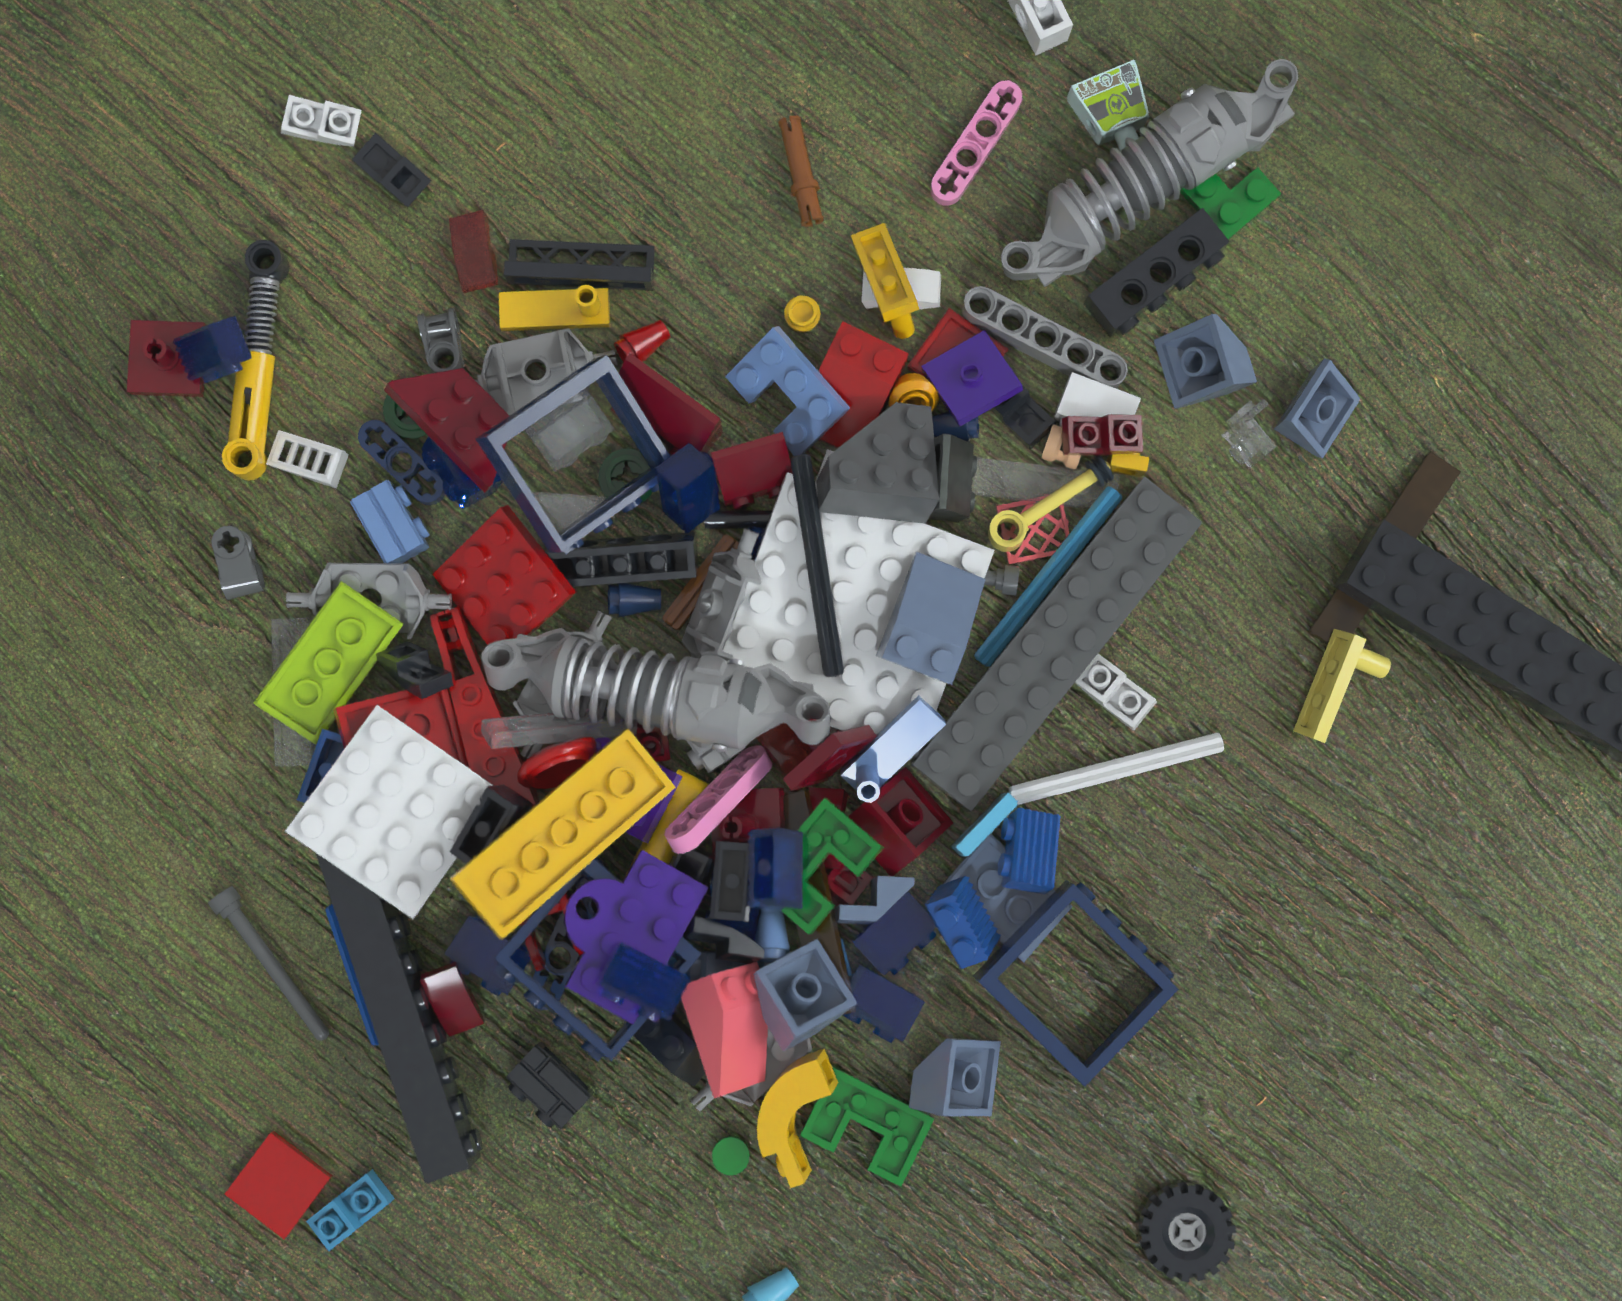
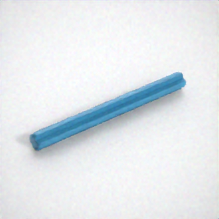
M1110 486L1104 489L976 651L974 657L986 667L992 665L1120 503L1122 495Z

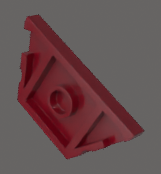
M464 368L392 380L387 383L384 391L486 493L492 486L497 471L476 441V438L509 417V414ZM507 442L504 443L503 445H501L504 450H505V447H506Z

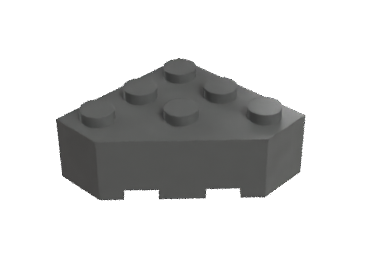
M896 402L830 454L816 480L819 512L926 523L940 500L931 406Z

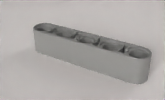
M974 287L965 295L961 308L962 317L980 330H985L988 335L1068 376L1073 372L1116 389L1126 378L1128 369L1125 360L1118 354L987 287ZM974 300H981L988 306V311L983 314L975 313L971 310L969 303ZM1007 316L1015 317L1020 323V328L1013 331L1008 330L1002 324V319ZM1038 333H1046L1051 337L1053 345L1041 347L1036 343L1034 336ZM1072 349L1081 351L1085 357V362L1082 364L1072 363L1067 356V351ZM1110 366L1115 369L1117 379L1114 381L1105 380L1100 374V367Z

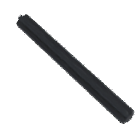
M809 454L796 455L790 461L824 676L835 677L842 675L844 668L812 460Z

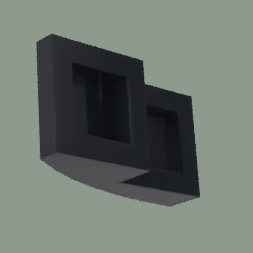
M377 133L352 158V162L406 208L414 202L432 181L404 155L402 157Z
M1022 385L1023 391L993 407L991 411L1031 450L1051 431L1053 424L1056 425V421L1030 397L1029 391Z
M404 642L376 654L377 661L385 671L403 688L421 699L454 686L451 672L431 664L428 650L411 642Z
M693 917L682 935L684 939L716 944L715 959L751 964L764 958L765 950L746 935L709 919Z

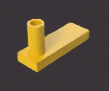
M885 223L851 235L854 248L884 322H891L893 333L897 338L906 339L912 336L915 327L911 313L919 310V306Z
M582 285L578 289L499 292L501 331L610 327L608 288L594 289L590 285Z

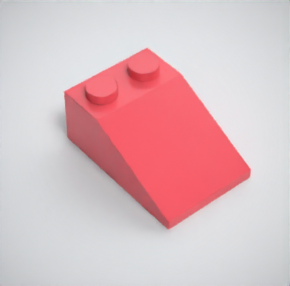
M758 962L714 973L678 987L714 1099L765 1081L768 1026L763 1019L754 978L755 971L760 969Z

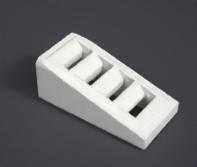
M278 430L266 465L336 489L348 454L344 450ZM285 441L292 443L286 461L282 462L279 461ZM299 446L305 447L298 466L292 465ZM313 450L317 452L311 470H308L306 466ZM328 455L330 458L324 474L318 473L324 456Z

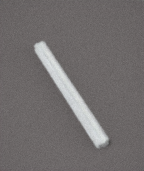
M1214 733L1009 787V793L1018 801L1017 804L1020 805L1224 751V743L1220 733Z

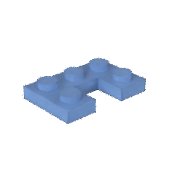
M779 326L773 327L725 376L749 404L755 402L775 382L796 405V408L773 430L775 434L783 432L786 446L794 456L802 455L809 450L850 409L847 403Z

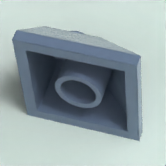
M1211 314L1154 340L1174 409L1224 396L1257 383L1246 346L1217 314Z
M818 939L754 973L763 1019L783 1052L815 1035L857 1004Z
M946 1038L914 1069L909 1108L940 1116H991L1001 1041Z

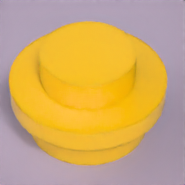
M802 295L792 298L784 310L787 325L797 332L811 331L820 320L819 305L808 296Z

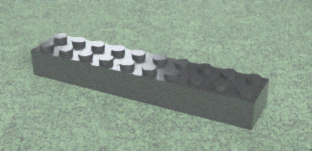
M1144 476L947 719L946 725L930 740L910 766L964 810L971 812L1203 522Z

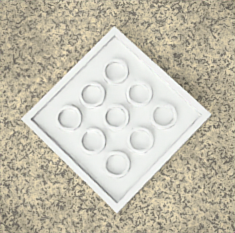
M376 705L285 832L414 919L457 857L451 854L450 850L475 806L480 805L479 799L487 786L493 785Z

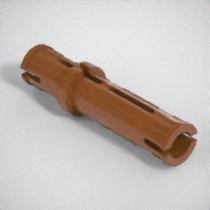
M792 115L789 116L791 127L787 123L786 117L780 119L778 125L781 130L793 182L790 186L791 194L797 199L801 226L811 227L813 226L812 219L815 220L816 225L824 221L817 196L820 188L818 181L813 178L801 125V117Z

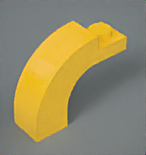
M825 1049L809 1053L791 1063L779 1075L767 1092L759 1110L757 1138L762 1158L777 1154V1169L783 1178H787L790 1188L804 1184L812 1171L796 1132L795 1118L797 1110L806 1103L831 1095L838 1084Z

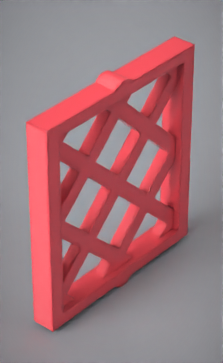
M1047 496L996 506L997 514L1010 508L1025 506L1021 512L1023 513ZM1063 504L1059 506L1060 520H1057L1050 514H1046L1037 520L1035 525L1031 524L1028 526L1031 531L1016 554L1013 555L1010 552H1006L1008 565L1051 557L1056 550L1044 551L1049 543L1058 548L1061 545L1060 542L1053 538L1059 528L1064 530L1066 538L1070 534L1068 528L1069 521L1066 519ZM1044 518L1056 525L1050 535L1038 529ZM1004 523L1000 524V536L1002 539L1009 540V538L1014 539L1017 537L1013 533L1016 529L1014 525L1010 530H1007ZM1034 533L1046 539L1040 550L1028 543ZM1025 547L1035 553L1034 555L1019 557Z

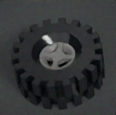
M1182 1179L1173 1180L1174 1184L1171 1185L1164 1182L1158 1185L1159 1191L1156 1193L1150 1191L1146 1195L1149 1200L1145 1205L1140 1204L1138 1209L1141 1214L1140 1219H1136L1135 1223L1139 1235H1136L1138 1243L1142 1247V1252L1158 1271H1162L1165 1276L1172 1279L1178 1277L1182 1282H1190L1189 1278H1195L1197 1281L1205 1280L1204 1274L1210 1272L1212 1275H1215L1220 1271L1216 1266L1221 1261L1226 1265L1230 1259L1227 1255L1228 1249L1234 1250L1235 1241L1232 1239V1233H1236V1227L1231 1222V1217L1233 1216L1230 1209L1225 1206L1224 1201L1205 1185L1202 1186L1192 1180L1184 1182Z

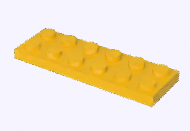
M624 729L454 874L450 880L499 939H503L676 787L629 729Z

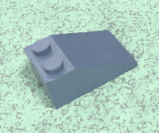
M916 552L876 656L952 685L966 650L985 579Z

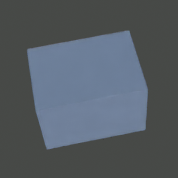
M1324 358L1311 370L1274 430L1313 455L1323 459L1361 398L1332 361Z

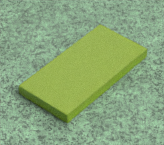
M340 581L256 697L253 704L317 745L322 729L328 730L336 719L333 709L346 705L377 662L376 654L387 648L403 626V622L343 581Z

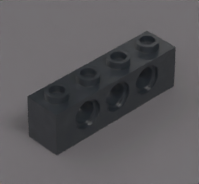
M1202 208L1090 293L1083 305L1109 337H1112L1118 331L1125 335L1139 324L1140 321L1137 317L1148 309L1152 314L1168 301L1165 295L1174 288L1181 292L1197 279L1194 275L1195 272L1203 266L1210 270L1225 257L1222 252L1230 241ZM1178 249H1190L1194 253L1195 260L1186 261L1182 259ZM1150 270H1161L1166 275L1167 281L1164 283L1155 282L1150 276ZM1132 291L1138 297V304L1129 305L1125 303L1121 297V292Z
M695 532L583 540L584 544L581 547L574 548L567 554L564 552L550 553L547 548L545 549L546 554L572 587L695 578L698 572Z

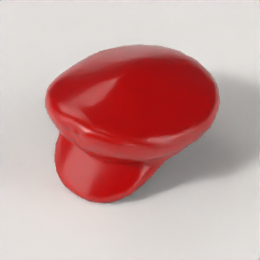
M587 736L549 745L533 754L521 765L518 770L517 780L520 785L526 788L549 789L557 787L596 754L597 742L593 737Z

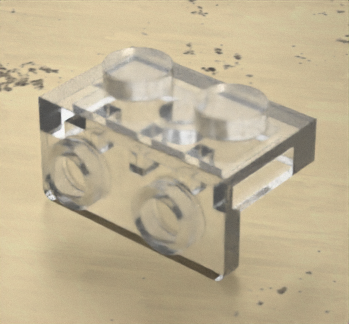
M1265 399L1256 406L1252 401L1245 404L1226 421L1230 428L1222 434V437L1230 445L1229 452L1233 458L1242 465L1245 463L1249 468L1277 447L1253 419L1269 405Z

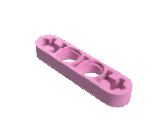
M1001 81L991 89L934 175L931 183V195L938 204L950 206L962 197L1018 112L1022 101V92L1016 83ZM1008 92L1012 95L1011 102L1013 104L1007 102L999 116L994 112L1000 99L997 94L1004 96ZM982 120H989L995 125L996 133L990 137L980 136L977 133L976 125ZM964 149L973 151L977 157L976 163L970 167L960 165L956 159L959 151ZM953 171L958 174L953 186L955 193L948 191L946 195L942 194L939 182L946 184L951 178Z
M751 746L739 753L668 826L664 835L675 853L683 854L696 848L770 771L773 763L763 746Z

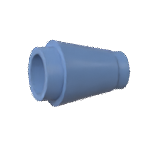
M763 906L760 910L754 942L765 950L764 958L758 962L772 963L790 952L784 915L776 906Z

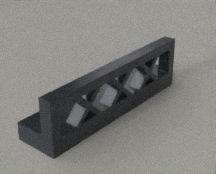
M510 239L509 260L505 261L504 276L509 285L579 288L582 285H590L593 288L653 291L655 246ZM518 250H533L541 260L539 262L517 261ZM541 251H550V252H549L547 255H544ZM562 251L570 252L577 262L574 264L551 263L550 260ZM577 252H585L586 254L580 257ZM596 253H605L614 263L611 265H588L586 262ZM613 254H623V255H621V256L617 259ZM631 255H647L646 267L623 266L622 263Z

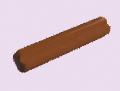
M724 535L699 567L697 577L690 579L663 615L662 619L666 624L675 630L681 629L694 611L714 553L731 551V548L737 549L738 541L729 535Z

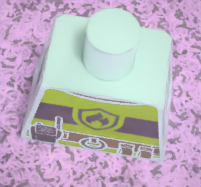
M1135 60L1072 85L1067 96L1068 103L1095 143L1102 145L1115 139L1120 151L1126 147L1125 139L1127 137L1132 138L1134 141L1139 138L1136 130L1143 127L1149 117Z

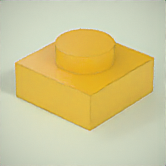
M1140 453L1114 454L1108 456L1107 462L1111 467L1112 473L1141 478L1147 472L1149 457L1140 456Z

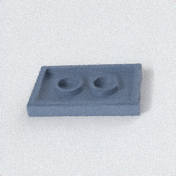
M990 833L969 856L965 857L943 884L963 876L969 877V882L973 884L972 889L977 890L976 895L980 896L979 901L984 903L983 908L987 909L986 914L990 915V921L994 922L993 927L998 928L997 933L1001 934L999 941L1004 944L1055 890L1052 889L1044 895L1002 887L1003 879L1002 876L998 875V862L1001 854L1005 853V846ZM1069 904L1018 956L1022 962H1025L1073 907Z

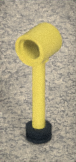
M1096 455L1094 459L1091 458V461L1085 462L1087 468L1085 472L1023 513L1019 514L1015 511L1005 510L996 514L988 530V537L992 546L1002 552H1011L1019 548L1024 541L1027 531H1029L1028 526L1096 482L1102 487L1105 485L1104 481L1108 483V480H1113L1114 476L1110 470L1109 463L1104 461L1100 455ZM1002 523H1011L1016 527L1018 535L1012 540H1004L998 535L997 527Z

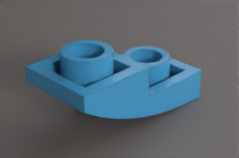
M371 1169L306 1222L327 1250L330 1251L395 1198L374 1170Z

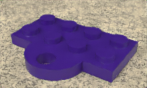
M643 850L639 852L622 883L612 879H597L580 886L567 902L564 912V925L569 939L579 950L583 951V954L564 987L623 1020L634 1024L708 887ZM583 897L592 898L597 904V913L590 920L580 918L576 912V904Z

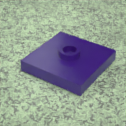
M985 330L921 366L924 375L935 386L940 399L959 427L1023 391L1021 382Z

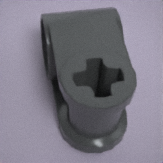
M454 307L448 308L447 313L427 317L424 314H418V327L425 349L426 361L432 372L465 369L460 341V326ZM446 355L454 357L453 364L445 369L438 368V362L442 357Z
M223 526L217 529L213 534L211 543L218 567L220 585L226 599L231 600L264 591L265 582L256 559L250 536L233 526ZM230 537L239 540V543L234 545V552L225 548V545L231 543Z

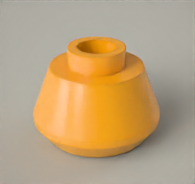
M908 373L898 378L889 397V406L891 407L896 402L931 406L933 412L938 405L939 395L935 386L923 375Z

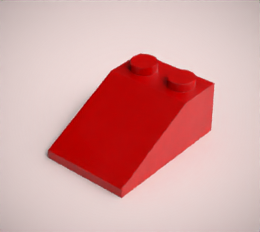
M842 321L820 366L819 373L847 403L850 409L819 440L838 449L881 415L893 386L907 363L909 353Z

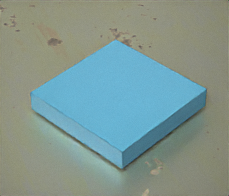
M1009 792L1001 794L950 847L959 856H969L1018 805V801Z

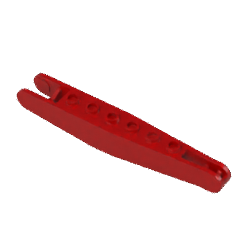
M456 606L451 608V610L447 609L430 615L431 625L439 646L444 669L450 671L454 686L449 687L469 769L493 786L505 785L535 806L540 802L536 789L534 787H523L517 780L518 770L525 761L520 754V749L495 691L488 684L484 666L473 643L461 608ZM447 615H452L453 617L448 621H442L441 619L447 617ZM447 631H448V633H449L451 642L449 641V638H448V635H447ZM464 649L474 674L460 679L453 652ZM569 890L559 900L560 903H557L545 917L561 911L565 912L567 902L571 897ZM533 930L525 939L531 961L535 969L539 971L545 969L546 962L535 930ZM573 944V946H574L576 952H577L580 956H582L583 951L579 950V949Z

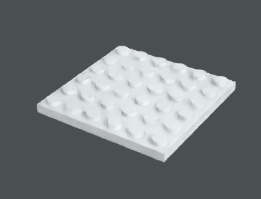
M787 472L754 560L761 579V585L747 582L744 600L738 606L732 622L731 635L725 641L722 651L734 655L733 659L742 660L746 667L756 668L771 663L784 671L793 681L813 684L814 692L819 694L829 704L830 727L842 731L869 725L875 734L878 735L918 695L937 711L946 683L876 656L916 552L985 578L995 550L924 523L820 512L844 668L842 675L826 677L822 669L793 474ZM923 747L914 755V757H918L920 755Z

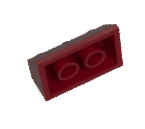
M630 353L625 359L619 375L659 439L671 448L668 453L685 466L691 462L698 467L723 433L721 419ZM611 407V408H610V411H611L616 417H618V415H617L616 412L614 411L613 407Z

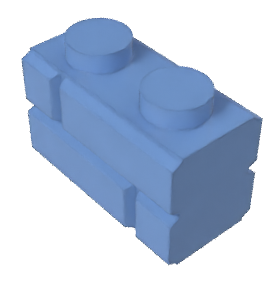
M385 480L350 501L384 563H404L429 548L425 538L430 536V533L419 516L413 519L407 507L412 502L402 485L395 487L391 481Z

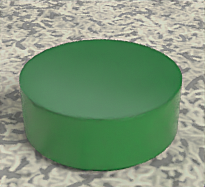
M725 1136L718 1140L713 1148V1164L719 1172L725 1175L739 1174L749 1163V1147L738 1136Z

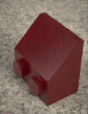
M783 432L711 452L713 466L725 507L733 505L734 509H742L755 504L754 498L768 495L769 499H775L778 497L786 473L792 474L791 461Z
M906 767L880 788V794L875 801L862 803L848 816L884 847L875 859L891 877L916 859L953 824L952 820Z

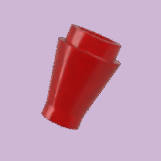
M657 320L652 324L621 334L619 336L620 340L614 343V347L623 363L630 353L644 362L671 336L665 324L661 320Z

